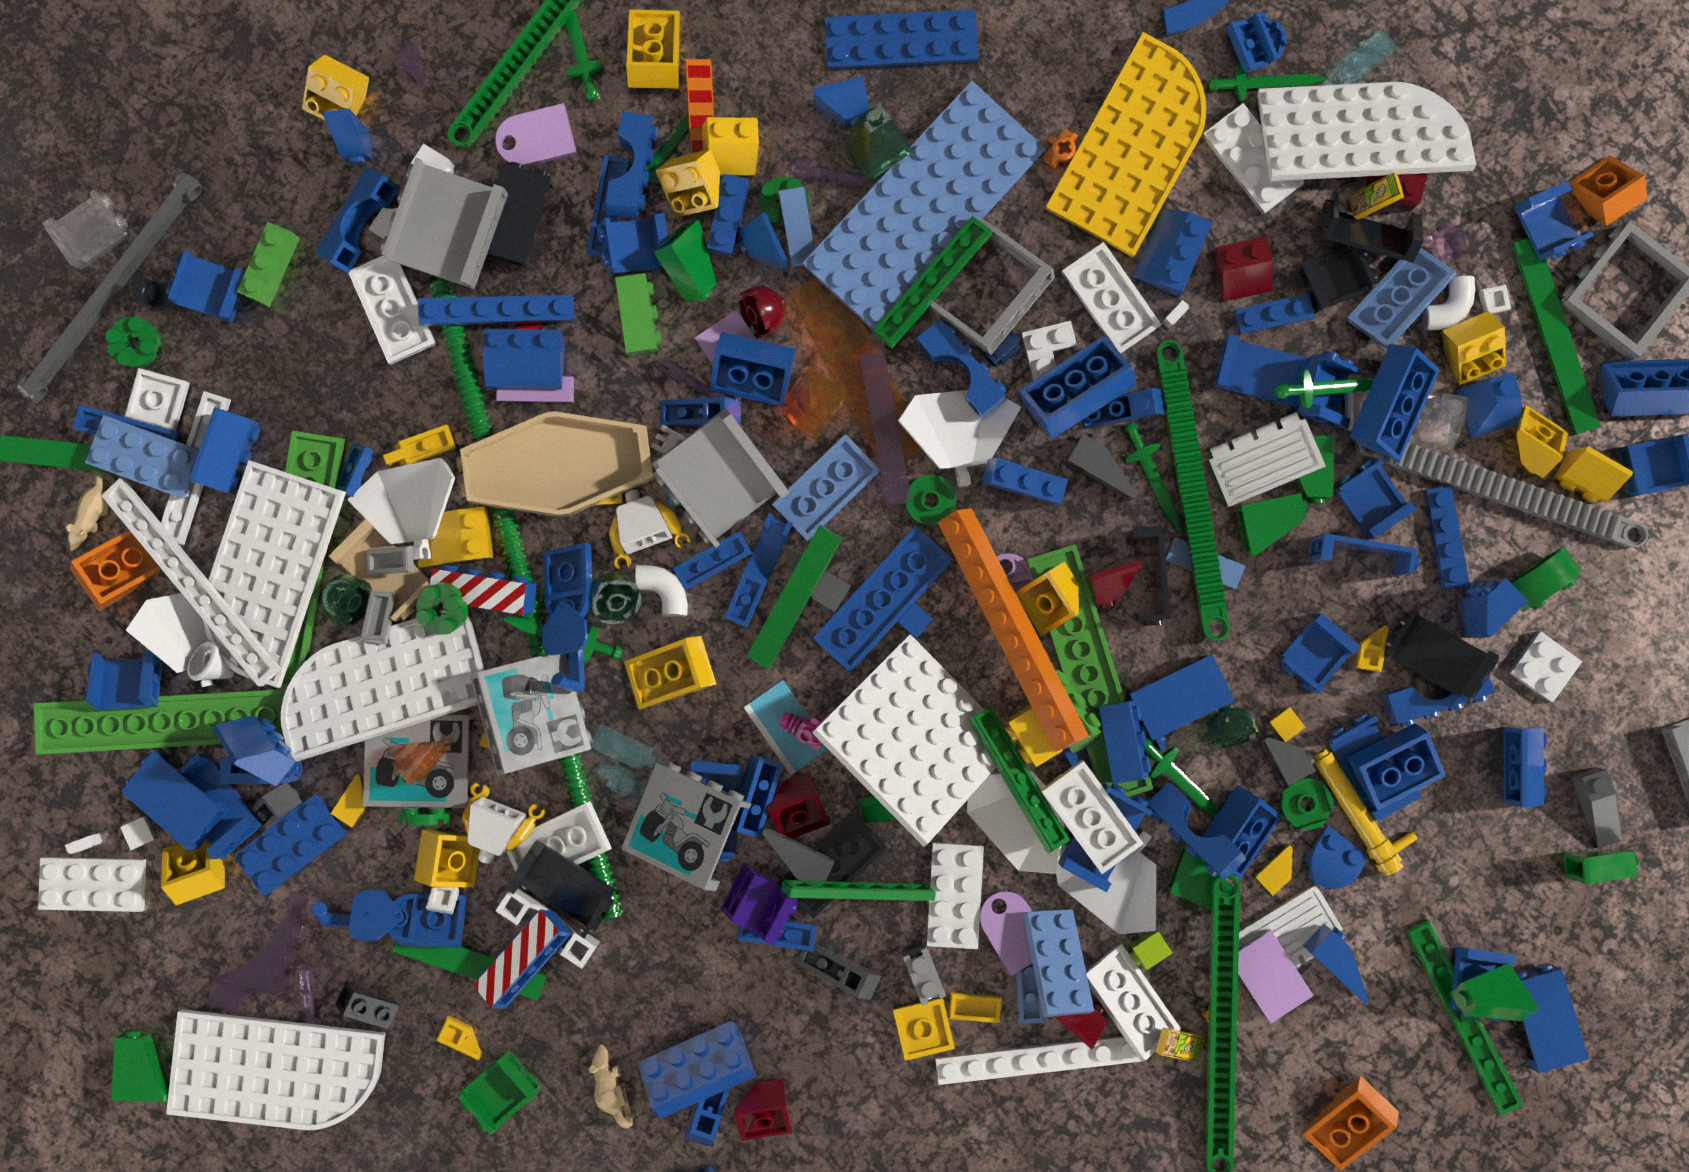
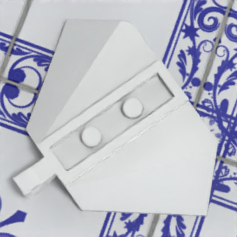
M968 390L915 395L900 416L898 422L939 469L955 470L956 487H966L971 485L967 467L987 464V460L992 459L1020 411L1021 406L1006 398L1004 403L981 420L966 402Z
M432 459L377 471L355 492L354 497L350 496L347 500L390 544L414 543L413 560L431 559L428 540L434 539L437 534L455 477L444 459Z
M182 593L146 600L126 629L129 634L177 673L187 671L189 661L200 645L209 641L203 619ZM212 679L200 680L201 687L213 685Z
M1030 771L1040 790L1044 788L1043 782L1033 771ZM1001 774L989 775L968 798L967 814L1018 871L1056 874L1061 847L1047 854ZM1049 803L1050 807L1052 808L1053 812L1055 813L1056 817L1058 818L1059 822L1064 828L1065 823L1062 821L1060 816Z
M1145 831L1139 836L1144 844L1116 864L1108 878L1112 884L1107 893L1063 869L1059 863L1057 865L1056 876L1058 886L1118 934L1156 931L1157 865L1140 853L1152 838ZM1067 845L1061 846L1059 859L1062 856Z

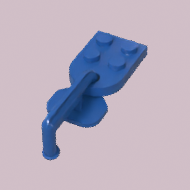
M588 543L543 552L544 601L550 618L542 629V646L544 651L552 656L569 653V678H566L562 672H558L552 677L551 683L555 687L573 692H582L585 688L584 646L587 642V622L583 617L588 613L593 600L591 545Z
M364 890L359 892L353 899L351 914L327 913V906L323 902L314 903L311 911L321 926L349 927L350 935L359 941H377L388 932L396 943L403 946L461 948L467 897L466 895H458L453 915L428 911L426 905L430 894H406L393 902L382 890Z

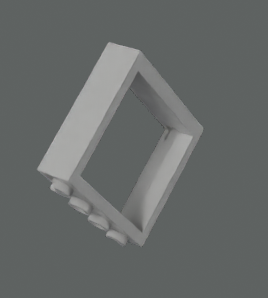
M981 217L979 221L992 230L993 234L989 237V240L1034 271L1035 275L983 337L934 301L927 309L944 322L950 323L955 330L991 356L1053 281L1055 275L1051 266Z
M1631 221L1622 226L1618 224L1608 234L1609 241L1605 245H1600L1592 255L1594 260L1590 265L1586 264L1577 273L1579 279L1575 284L1571 283L1565 288V292L1562 294L1564 298L1560 301L1561 307L1629 361L1641 357L1689 296V267ZM1626 238L1680 280L1633 341L1579 299Z

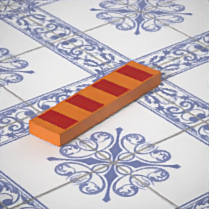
M686 59L685 61L690 154L703 151L702 125L707 117H714L711 59Z

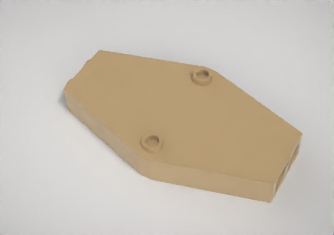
M556 411L543 413L460 449L461 456L457 457L458 471L463 472L464 482H460L461 495L466 497L469 503L555 517L574 515L653 480L647 427L645 425Z

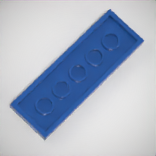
M976 9L825 17L828 70L978 62Z
M915 526L813 639L851 673L953 559L922 530Z

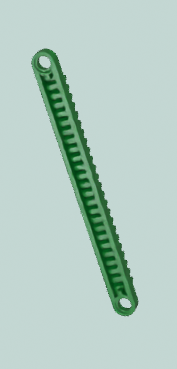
M545 0L450 125L448 137L455 147L459 149L469 148L483 130L488 128L489 122L494 120L495 114L500 112L501 106L506 104L507 98L512 96L514 89L518 88L520 81L524 80L526 73L530 72L532 65L536 64L538 57L543 55V51L549 47V43L555 39V35L561 31V27L566 24L567 19L575 9H578L579 3L584 0ZM459 129L468 131V137L465 141H457L455 139V133Z
M1167 340L1162 342L1157 348L1156 362L1201 627L1207 639L1219 641L1224 639L1229 633V620L1221 570L1219 568L1220 563L1216 549V540L1214 538L1215 533L1212 527L1211 510L1209 509L1207 497L1208 492L1202 468L1201 451L1199 449V440L1197 439L1194 410L1192 409V400L1190 398L1189 381L1187 379V370L1185 369L1181 346L1176 341ZM1164 348H1173L1176 352V357L1173 360H1166L1162 356ZM1212 621H1218L1222 624L1223 631L1218 636L1212 635L1209 631V625Z
M1233 873L1227 877L1233 881V888L1230 891L1224 892L1219 889V883L1223 880L1220 876L1216 875L1212 881L1208 1005L1209 1033L1207 1045L1208 1075L1206 1086L1207 1115L1205 1126V1162L1209 1172H1232L1234 1162L1240 882ZM1223 1158L1226 1160V1166L1222 1170L1214 1169L1212 1164L1215 1159Z

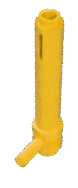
M1327 749L1317 752L1313 755L1316 767L1366 845V852L1371 859L1376 861L1375 866L1378 871L1383 872L1384 876H1390L1399 871L1403 866L1400 863L1401 858L1398 852L1417 840L1416 834L1410 831L1391 844L1390 840L1383 836L1332 752H1328Z

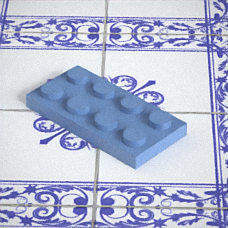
M1421 248L1414 263L1399 260L1378 283V286L1373 288L1347 317V322L1388 350L1389 345L1397 341L1455 277L1456 271Z
M103 415L85 463L184 499L191 483L189 478L199 450Z
M845 434L788 489L789 494L782 499L779 497L772 505L787 521L793 523L792 526L808 542L815 534L819 525L824 526L881 470Z
M1073 909L1025 913L1023 918L1043 1017L1090 1014L1094 1011Z

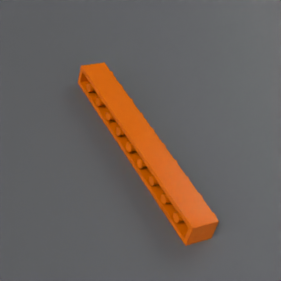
M972 508L954 511L939 521L938 524L1054 752L1068 748L1089 737Z

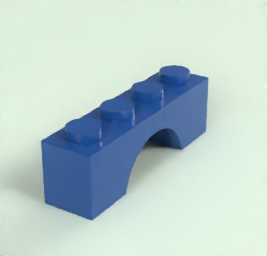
M622 111L618 132L620 146L632 154L634 162L626 174L609 180L605 201L608 215L638 219L639 210H644L645 195H643V188L648 187L650 174L647 171L648 164H652L654 149H651L652 141L657 140L658 126H654L653 115Z
M366 167L314 254L349 274L361 254L358 241L363 225L377 211H380L382 208H389L401 187L385 175Z
M939 319L917 337V345L932 363L951 361L959 364L966 370L971 381L966 394V402L983 420L1005 402L1006 389L998 379L994 381L988 375L990 371L981 360L977 362L972 356L973 350L965 341L961 343L956 338L957 332L950 323L944 324Z
M1488 676L1472 703L1485 701L1488 699L1487 695L1495 693L1490 676ZM1402 687L1381 694L1390 724H1399L1400 727L1412 725L1415 723L1414 719L1422 716L1424 719L1439 716L1438 711L1448 708V711L1461 709L1464 707L1463 703L1466 702L1447 690L1439 697L1433 699L1424 698L1413 687Z
M1170 782L1148 801V805L1153 811L1151 816L1159 824L1164 821L1170 827L1167 832L1177 842L1182 839L1187 844L1185 847L1187 852L1194 859L1200 857L1205 862L1203 867L1213 877L1218 875L1225 880L1246 860L1243 852L1224 834L1217 837L1204 838L1195 835L1189 830L1188 814L1192 806L1188 799Z

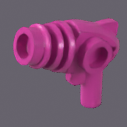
M785 712L779 725L784 730L787 729L788 733L791 732L792 736L796 734V739L810 745L817 751L824 744L812 732L831 712L822 721L817 717H813L811 720L804 719V717H799L798 715L793 717V713Z

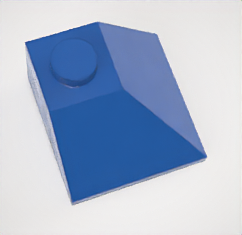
M863 76L813 88L815 109L843 126L851 125L852 128L865 125L866 121H870V111Z
M766 212L760 214L739 230L740 239L737 242L743 254L747 252L750 259L778 270H788L787 258Z
M1514 372L1455 391L1470 439L1519 424L1522 395Z

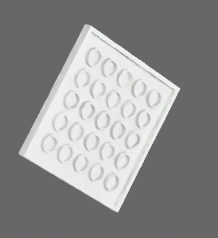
M911 634L812 732L923 847L934 838L996 768L968 718L984 709Z

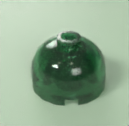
M618 572L606 573L598 577L592 584L590 595L591 609L602 623L610 625L622 624L626 622L625 618H628L631 614L634 616L641 606L642 595L636 583L626 574Z
M342 574L332 578L322 590L321 607L328 618L343 627H347L346 624L348 623L351 625L356 624L365 615L368 594L372 590L370 583L352 574Z
M1233 704L1219 708V712L1210 718L1207 725V737L1212 749H1216L1215 744H1221L1222 749L1238 746L1249 742V736L1255 734L1257 738L1261 734L1255 717L1244 708H1234Z

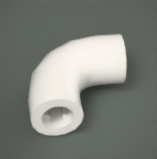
M1473 276L1454 277L1448 283V299L1443 304L1427 306L1422 312V325L1425 331L1449 328L1466 318L1474 304L1475 279Z
M636 565V590H650L659 594L662 601V616H687L688 603L686 593L677 576L662 567Z

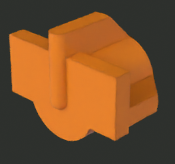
M1065 128L1057 139L1050 136L1047 139V143L1051 147L1042 157V160L1053 169H1056L1060 163L1071 161L1076 150L1075 144L1079 140L1077 138L1078 135L1072 134Z

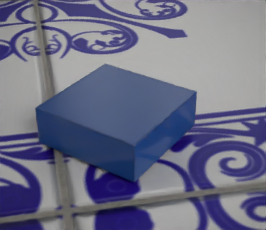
M914 603L899 619L898 623L917 639L934 619Z

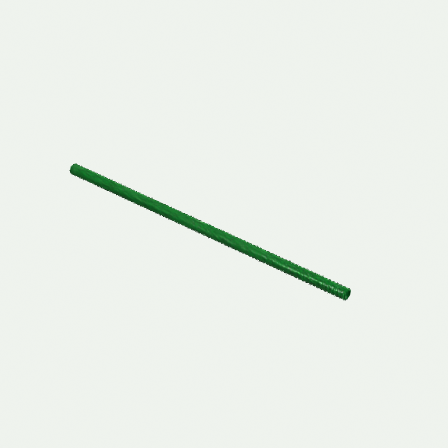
M445 279L432 282L429 285V288L433 290L431 293L432 297H456L452 294L454 293V288L450 287L452 282ZM440 325L444 329L442 330V335H445L444 342L448 344L446 350L450 351L448 353V357L452 359L450 365L454 366L452 372L456 374L454 380L458 381L456 387L460 389L458 394L462 396L460 400L464 404L462 409L466 411L464 417L468 419L466 423L470 427L468 431L473 436L470 439L476 443L492 436L493 433L490 432L491 425L487 423L489 422V417H486L487 410L483 408L485 402L481 401L483 399V395L479 393L481 387L477 386L479 380L475 379L477 372L473 371L475 365L471 363L473 360L472 356H469L471 350L467 348L469 345L468 341H465L467 337L463 333L465 328L462 325ZM489 507L490 510H493V514H491L492 518H495L493 523L498 528L495 531L500 535L498 541H501L500 548L504 550L502 552V556L506 558L504 563L508 565L506 571L510 572L508 578L512 579L513 575L528 577V582H532L533 578L529 577L531 571L527 570L529 563L525 562L527 556L523 555L525 549L521 547L523 541L518 537L521 534L517 532L518 524L514 522L516 517L512 515L514 510ZM535 599L533 614H518L519 617L542 624L543 616L539 614L541 608L537 606L539 601ZM523 631L527 635L525 640L529 642L527 648L531 650L529 656L535 658L547 655L542 646V637ZM578 753L562 757L558 760V763L562 764L561 772L564 771V776L562 777L567 782L564 785L569 789L567 791V795L571 797L569 803L572 802L573 804L571 810L590 802V797L592 796L591 793H588L590 788L589 785L586 786L585 782L588 780L584 778L585 770L581 768L583 762L579 761L581 755H578ZM602 853L586 861V865L590 867L588 872H591V874L617 890V887L613 886L615 879L611 878L613 872L609 870L611 865L606 860L609 858L608 855ZM615 891L611 896L615 901L607 914L602 912L601 919L615 918L623 913V909L619 908L621 902L617 900L619 894H616Z

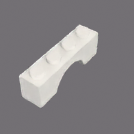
M424 143L411 164H414L415 158H419L425 165L452 174L454 172V165L448 158ZM382 208L369 230L381 239L388 236L391 229L389 226L391 215L393 212H397L398 208Z
M518 888L514 894L508 891L496 912L514 924L525 927L530 922L531 916L540 911V909L554 910L521 888ZM555 912L572 932L558 951L560 955L582 969L600 941L589 934L586 935L585 939L580 937L583 930Z

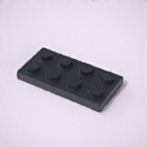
M851 810L812 849L835 860L826 881L853 882L888 847ZM789 870L778 882L782 884L784 880H797V878ZM798 898L797 902L814 919L834 899Z

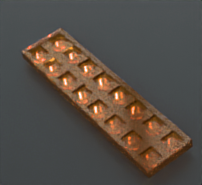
M816 278L790 290L789 293L882 471L922 452V448L898 422L907 405L862 320Z

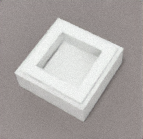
M1506 285L1478 291L1483 313L1489 311L1491 314L1511 310Z
M1182 300L1161 323L1167 329H1170L1189 309V305Z
M147 816L120 827L130 850H134L157 839Z
M98 833L66 844L65 847L68 853L73 854L101 844L102 839Z
M432 887L426 905L427 910L453 915L459 888Z

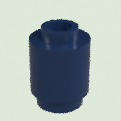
M1011 331L991 356L986 352L983 353V356L995 368H998L1000 365L1004 366L1020 350L1018 344L1020 339Z

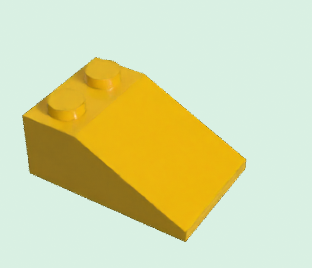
M629 9L626 64L628 87L679 89L680 11Z
M483 506L444 512L434 539L428 540L431 559H419L418 568L495 559L490 509Z
M701 636L685 638L624 661L639 710L716 685Z

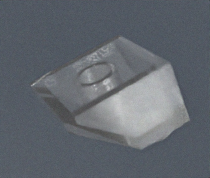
M1430 393L1409 443L1452 451L1465 422L1468 397L1446 393Z

